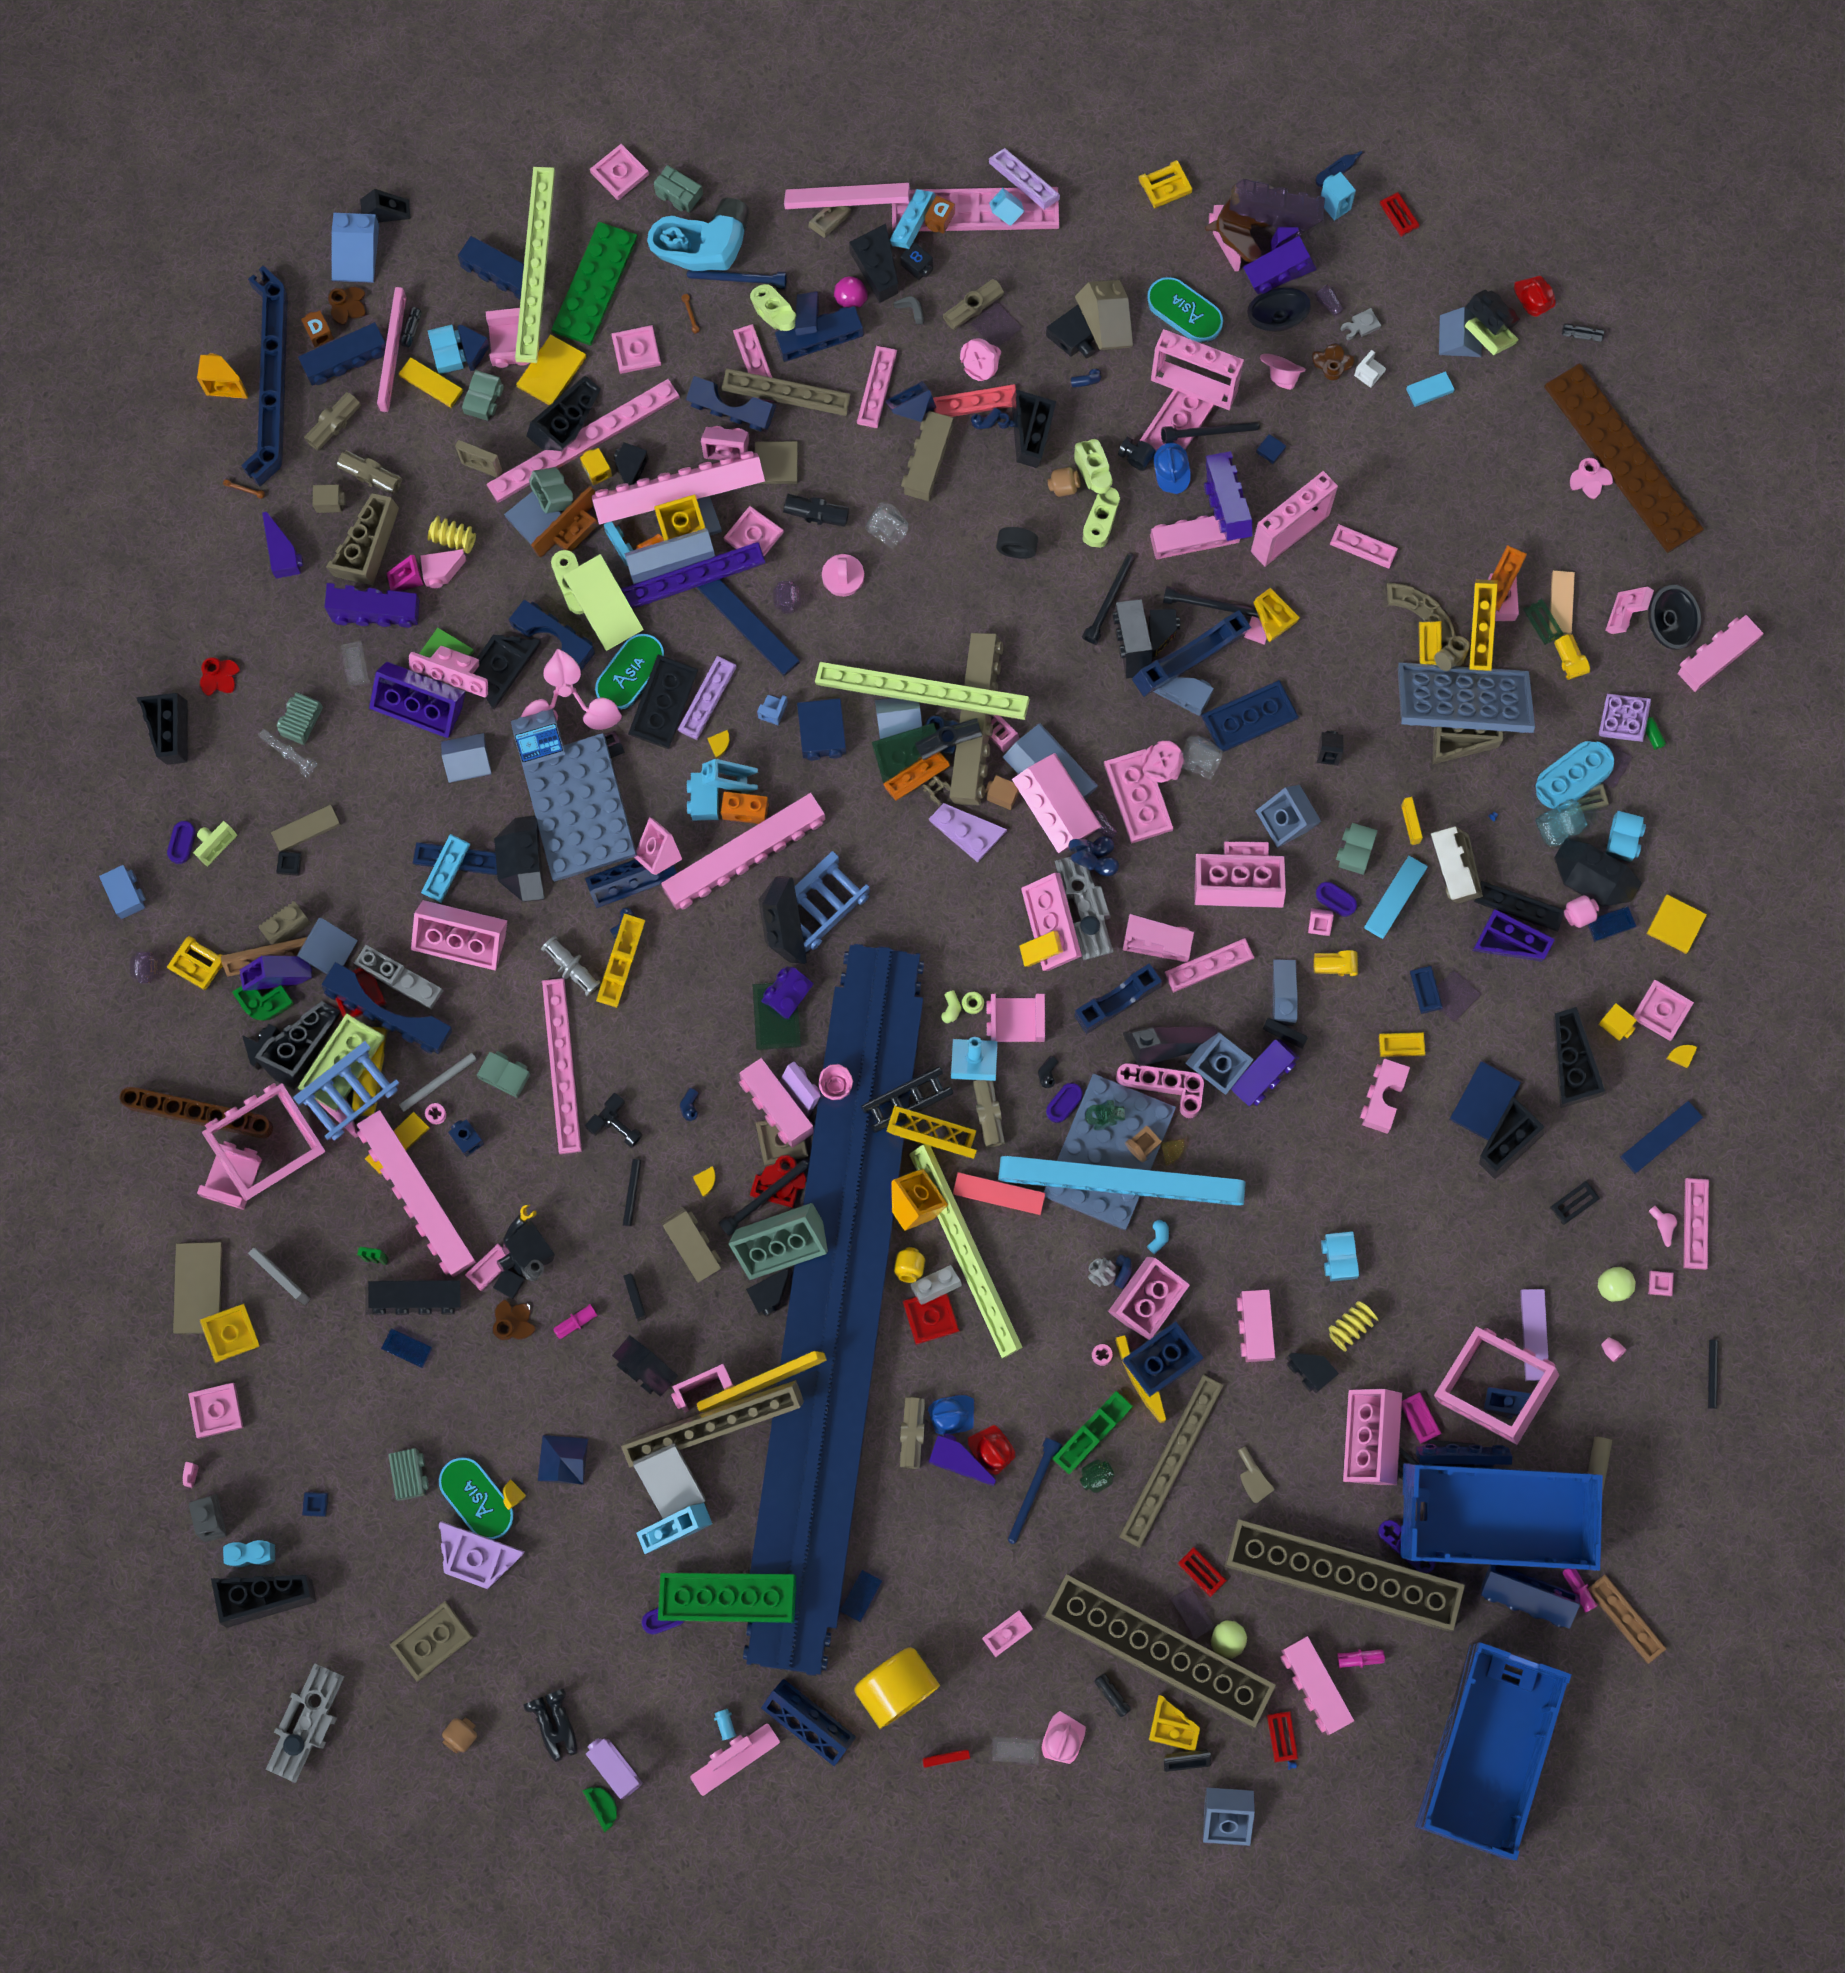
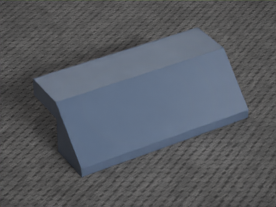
M707 528L624 553L633 585L715 557Z
M1041 723L1016 741L1003 756L1010 766L1020 774L1028 767L1056 753L1085 800L1098 787Z

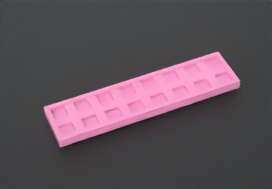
M1052 187L1056 192H1058V187ZM1002 188L920 189L934 192L935 196L937 195L955 203V215L946 231L1059 229L1058 201L1044 210L1019 188H1004L1019 199L1024 208L1022 215L1011 226L993 214L989 204ZM910 190L909 202L916 190ZM909 202L892 203V232L895 231ZM925 220L919 231H931L925 226Z

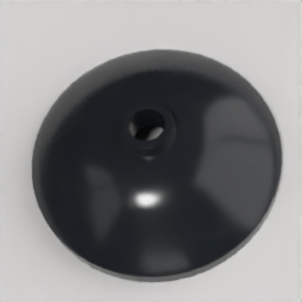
M1272 289L1267 293L1258 295L1251 301L1247 310L1248 319L1252 325L1265 331L1277 332L1288 330L1300 324L1308 316L1311 310V303L1309 297L1298 289Z
M1679 585L1664 586L1655 592L1648 608L1649 625L1654 637L1660 644L1672 650H1679L1690 646L1696 640L1701 627V613L1696 599L1686 588Z

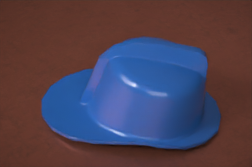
M1176 443L1162 445L1154 455L1158 485L1165 492L1181 493L1190 483V468L1186 450Z
M967 1395L941 1398L934 1401L928 1408L935 1432L940 1435H944V1433L965 1432L974 1428V1399Z

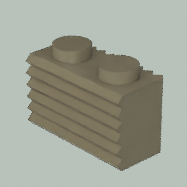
M292 901V904H288V907L281 909V912H277V915L274 914L273 917H270V920L266 919V922L259 925V929L270 944L273 945L287 941L311 923L296 902Z

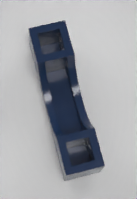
M696 376L693 377L686 398L687 401L692 402L691 407L699 410H703V407L711 409L710 414L721 418L723 414L731 416L730 421L741 425L743 421L750 423L749 428L760 432L762 428H769L777 406L752 397L743 406L729 407L720 398L718 384Z
M523 600L509 618L511 626L528 638L537 633H549L556 636L562 643L561 650L570 655L579 665L580 671H582L595 654L593 643L585 637L581 639L575 635L576 632L568 625L564 627L559 624V620L552 614L546 615L543 613L541 607L536 603H529Z
M1149 963L1130 975L1126 981L1102 997L1094 998L1076 1009L1074 1017L1087 1035L1159 989L1162 981Z

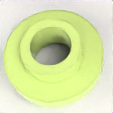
M977 992L967 993L962 999L963 1009L970 1014L979 1013L984 1007L983 997ZM976 1000L977 1005L975 1007H971L969 1005V1001Z

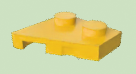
M1271 588L1258 596L1253 602L1269 642L1292 627L1300 619Z
M1158 1695L1149 1741L1195 1751L1200 1727L1189 1720L1163 1696Z

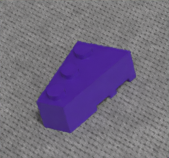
M1300 236L1243 267L1257 295L1267 293L1272 288L1317 270Z
M1494 909L1472 951L1542 962L1555 939Z
M1275 1039L1239 1077L1231 1090L1249 1107L1253 1104L1258 1106L1266 1097L1264 1093L1269 1088L1273 1090L1281 1082L1279 1078L1285 1072L1288 1074L1296 1066L1295 1062L1300 1057L1281 1039Z

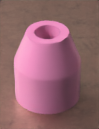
M1610 1337L1601 1344L1605 1354L1613 1362L1617 1361L1626 1352V1349L1619 1341Z

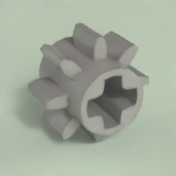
M1106 1258L1096 1259L1089 1265L1091 1274L1088 1278L1099 1287L1101 1285L1107 1286L1115 1279L1116 1274L1113 1270H1115L1116 1266Z

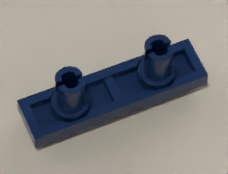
M1424 1444L1423 1446H1416V1456L1419 1464L1447 1466V1464H1480L1479 1467L1493 1468V1465H1512V1454L1509 1448L1503 1445L1483 1447L1472 1444L1469 1447H1460L1456 1444H1448L1446 1447H1439L1433 1444Z

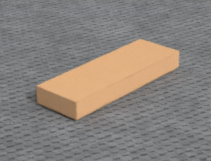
M1552 572L1549 634L1571 635L1575 572Z

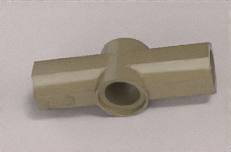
M992 279L978 290L967 293L964 300L943 314L946 324L950 329L955 330L972 317L979 316L983 309L1004 295L1001 285ZM970 303H977L978 305H977V306H970L969 304H970Z
M346 392L332 408H326L320 414L318 423L304 437L305 441L315 450L319 451L333 435H339L340 429L346 427L347 420L361 406L360 402L352 394Z
M347 450L342 452L338 459V468L356 476L360 482L368 483L370 487L374 485L394 495L401 486L402 478L383 469L379 463L367 458L365 460Z
M973 1081L977 1100L976 1110L979 1116V1124L982 1125L985 1146L996 1147L1005 1144L1000 1122L1002 1120L999 1102L996 1101L993 1081Z
M905 1398L904 1422L901 1424L900 1443H902L900 1467L920 1469L921 1444L924 1441L925 1424H923L925 1399Z

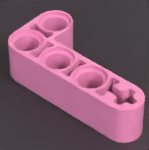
M1123 1064L1118 1068L1116 1074L1118 1084L1133 1089L1181 1095V1114L1186 1118H1193L1199 1113L1204 1080L1201 1075L1193 1072L1150 1066L1139 1067L1135 1064ZM1125 1071L1129 1072L1128 1080L1124 1079ZM1137 1072L1140 1073L1138 1082L1135 1081ZM1150 1074L1154 1077L1155 1081L1146 1083L1143 1080V1076ZM1172 1077L1176 1080L1177 1084L1175 1086H1168L1165 1083V1079ZM1194 1080L1199 1084V1087L1197 1089H1190L1187 1082ZM1192 1102L1196 1105V1110L1188 1111L1184 1104Z

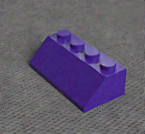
M385 662L376 671L369 709L449 738L462 710L466 691L390 662Z

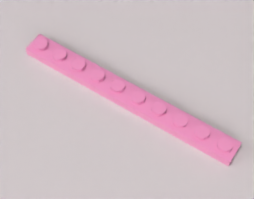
M669 379L582 428L576 440L563 451L544 450L487 483V487L497 503H500L529 486V479L533 471L562 467L586 451L593 449L680 398L679 394Z

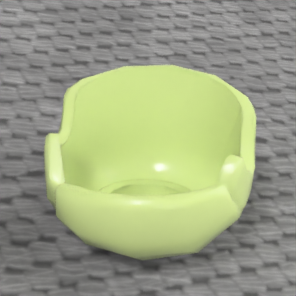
M1613 1267L1607 1269L1598 1278V1289L1601 1295L1611 1302L1623 1301L1629 1298L1635 1291L1636 1281L1633 1274L1626 1268Z
M1229 1620L1218 1624L1211 1638V1646L1214 1652L1226 1659H1233L1240 1655L1247 1643V1635L1243 1626Z

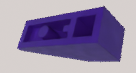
M262 512L273 575L277 579L301 574L300 567L303 566L302 555L297 554L294 546L267 512Z
M945 1433L943 1437L937 1436L929 1464L992 1486L995 1485L996 1480L959 1442H956V1437Z

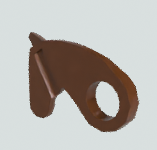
M1268 184L1247 186L1229 198L1224 204L1217 220L1208 224L1205 230L1218 232L1223 243L1232 248L1246 262H1253L1260 257L1261 251L1250 235L1251 225L1271 227L1281 220L1285 211L1283 198L1277 189ZM1258 195H1262L1270 201L1273 208L1272 216H1267L1260 211L1257 204Z

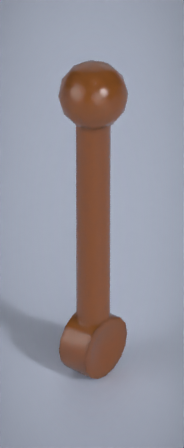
M684 294L681 298L686 305L693 326L692 332L695 334L699 333L700 328L696 325L689 303L690 296Z
M226 479L223 481L225 486L257 495L260 499L265 497V493L262 490L256 491Z

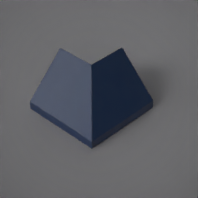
M923 381L885 400L893 414L922 422L924 414L937 408L930 390Z
M543 1435L538 1481L584 1485L588 1439Z

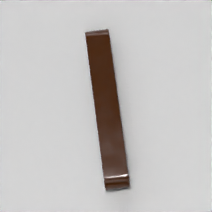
M135 1087L124 1088L119 1097L120 1102L132 1111L205 1126L214 1120V1116L218 1113L223 1114L222 1119L226 1118L224 1113L231 1109ZM136 1094V1100L128 1104V1098ZM154 1099H158L157 1106L154 1108H150V1102ZM174 1104H179V1110L171 1113V1107ZM197 1108H201V1114L198 1117L193 1118V1111ZM247 1112L239 1117L244 1118L242 1126L235 1127L236 1120L219 1129L256 1138H267L273 1132V1125L265 1116ZM265 1122V1129L261 1132H257L256 1129L258 1124Z

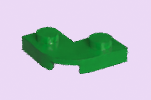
M282 985L263 997L258 990L243 991L242 986L232 991L243 1010L251 1018L259 1021L271 1020L294 1005Z

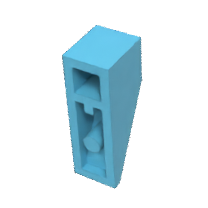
M701 1503L689 1506L637 1532V1536L644 1554H647L712 1525V1521L705 1504Z

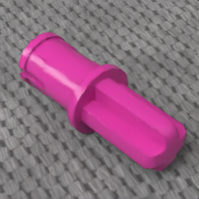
M589 1304L573 1315L571 1313V1317L555 1326L553 1330L557 1337L562 1339L578 1328L580 1330L582 1325L598 1315L591 1304Z
M1565 1569L1563 1575L1573 1593L1580 1595V1604L1584 1612L1586 1613L1597 1607L1598 1605L1587 1589L1588 1584L1585 1585L1576 1569Z
M1358 1649V1652L1337 1653L1339 1668L1353 1666L1363 1668V1665L1382 1664L1385 1662L1384 1651L1381 1649L1370 1651Z

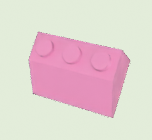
M1146 1257L1108 1312L1124 1325L1150 1340L1190 1285L1156 1258Z

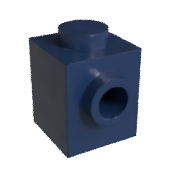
M467 1119L454 1123L451 1126L452 1130L448 1132L466 1157L484 1145V1142Z

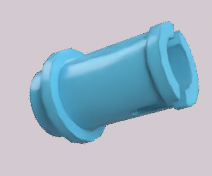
M728 1709L715 1712L714 1721L717 1720L722 1740L737 1736L730 1718L732 1713H729Z

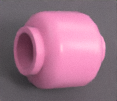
M1583 895L1568 902L1564 914L1571 926L1575 925L1581 928L1597 919L1599 906L1594 899L1590 900L1589 897Z

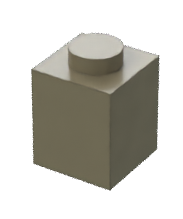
M313 485V507L316 513L342 512V505L346 504L345 492L341 491L339 485Z

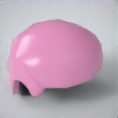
M835 1064L829 1065L822 1070L819 1078V1089L826 1098L842 1100L850 1093L853 1079L846 1067Z

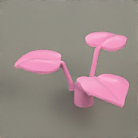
M557 649L544 668L545 680L556 688L553 691L552 703L549 705L544 699L535 700L525 708L521 717L553 709L558 695L567 697L571 693L575 696L583 710L586 711L583 721L592 729L602 730L610 728L621 720L622 714L619 712L617 705L607 698L595 699L589 704V708L586 707L576 692V688L573 687V684L580 679V667L570 655ZM553 709V712H554V714H555L556 720H558V714H557V712Z

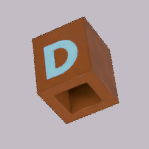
M936 195L925 215V226L933 232L944 234L955 215V203Z
M320 310L310 312L301 319L315 348L334 340Z

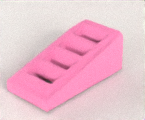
M994 715L991 723L993 725L998 721L999 725L993 729L992 736H989V738L1004 753L1020 738L1018 733L1001 716ZM1004 728L1005 731L997 737L995 734Z

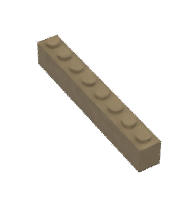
M971 633L964 686L998 691L996 679L1001 671L999 656L1003 653V642L1000 641L996 634ZM961 709L959 723L977 718L982 737L956 745L950 799L954 804L980 805L981 798H984L985 787L983 780L984 777H987L988 772L986 757L990 755L988 741L989 736H992L993 725L991 723L993 714Z
M795 1380L626 1439L621 1447L629 1467H632L634 1461L673 1443L681 1450L796 1410L802 1406L804 1400Z

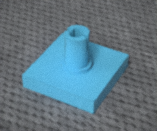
M972 1037L969 1040L953 1039L951 1079L996 1081L997 1041H984L978 1037Z

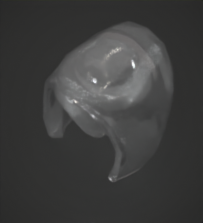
M881 502L872 512L865 529L876 538L883 540L886 545L893 549L905 537L909 523L893 504Z
M1189 736L1182 750L1184 757L1182 768L1211 780L1220 764L1223 751L1203 736Z

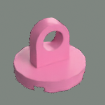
M976 338L963 345L960 360L961 363H964L965 372L972 379L984 381L994 376L997 372L1001 350L989 344L986 340Z
M835 555L827 560L823 566V584L826 589L836 596L852 595L861 588L864 582L863 566L858 559L851 555Z
M1160 741L1155 746L1151 745L1141 759V768L1145 776L1153 782H1165L1170 779L1177 780L1184 762L1183 753L1180 748L1171 741Z

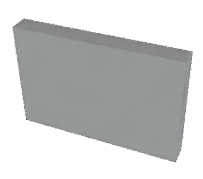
M253 1248L248 1253L296 1300L304 1306L310 1301V1298L265 1254L257 1248Z
M675 1443L633 1462L634 1468L663 1519L689 1506L705 1502V1496Z

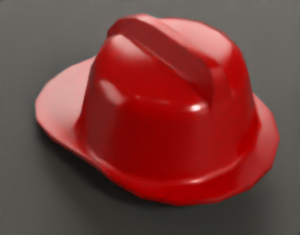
M1542 276L1515 282V293L1528 314L1538 317L1555 306L1556 300L1553 289Z
M992 1425L968 1437V1446L972 1454L989 1473L998 1475L1015 1458L1013 1446L996 1425Z

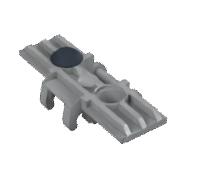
M1071 857L1056 860L1055 866L1057 872L1061 875L1066 898H1072L1078 909L1080 922L1073 924L1083 961L1113 953L1104 918L1107 920L1111 916L1105 902L1102 887H1095L1089 869L1074 863ZM1074 881H1081L1084 884L1083 890H1073L1071 885Z
M314 1663L301 1694H291V1702L279 1728H276L274 1733L281 1737L266 1770L294 1783L297 1782L312 1747L324 1748L326 1741L323 1738L330 1724H335L337 1717L329 1715L328 1712L344 1676ZM313 1694L320 1695L322 1700L320 1706L316 1708L312 1706L311 1700H309ZM303 1703L305 1707L293 1733L290 1734L287 1730L299 1704Z

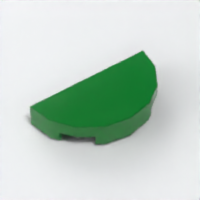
M590 1787L582 1790L603 1831L606 1832L613 1826L617 1817L615 1799L602 1788Z

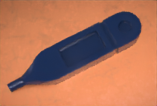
M1362 151L1353 155H1344L1320 172L1316 177L1317 186L1323 187V182L1330 175L1335 176L1339 172L1344 174L1351 169L1358 156L1362 154Z

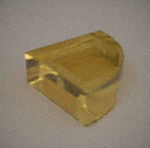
M1184 1139L1161 1144L1166 1166L1173 1164L1179 1159L1184 1148Z

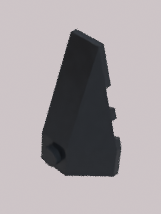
M321 1001L304 1013L300 1020L291 1026H286L282 1033L275 1038L271 1037L255 1056V1060L275 1081L295 1090L307 1074L341 1011Z

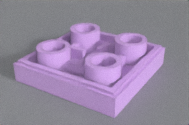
M1607 694L1599 736L1643 742L1651 699Z
M792 1062L787 1066L779 1082L803 1114L809 1117L820 1098V1091L815 1084H811L808 1080L805 1070L799 1067L796 1062Z

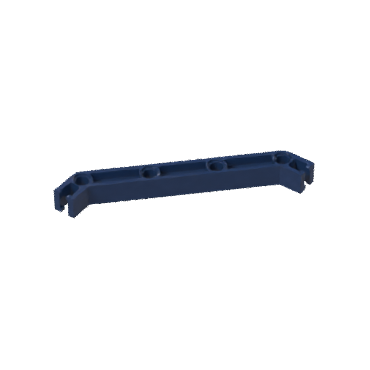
M265 266L259 269L262 275L261 279L269 281L265 286L260 285L256 281L257 277L254 274L248 279L251 287L263 298L257 451L241 465L244 472L250 478L253 477L259 487L280 469L283 461L288 295L284 285ZM273 346H278L275 350H270ZM271 401H276L275 404L268 405ZM274 456L271 461H266L268 457ZM262 465L263 467L255 474L253 471Z

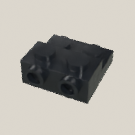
M1485 289L1475 294L1466 305L1494 335L1515 326L1520 321L1515 311L1508 307L1501 300L1500 296L1492 290L1488 292Z

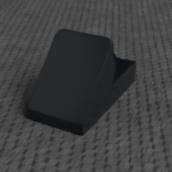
M268 1024L266 1028L261 1030L258 1036V1043L244 1035L242 1036L249 1062L257 1070L260 1069L261 1065L255 1060V1056L271 1037L275 1038L280 1034L277 1027Z

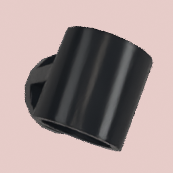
M1126 437L1120 446L1118 456L1122 458L1126 455L1129 456L1127 461L1131 466L1145 471L1156 450L1144 441H1138L1134 445L1132 444L1133 439Z

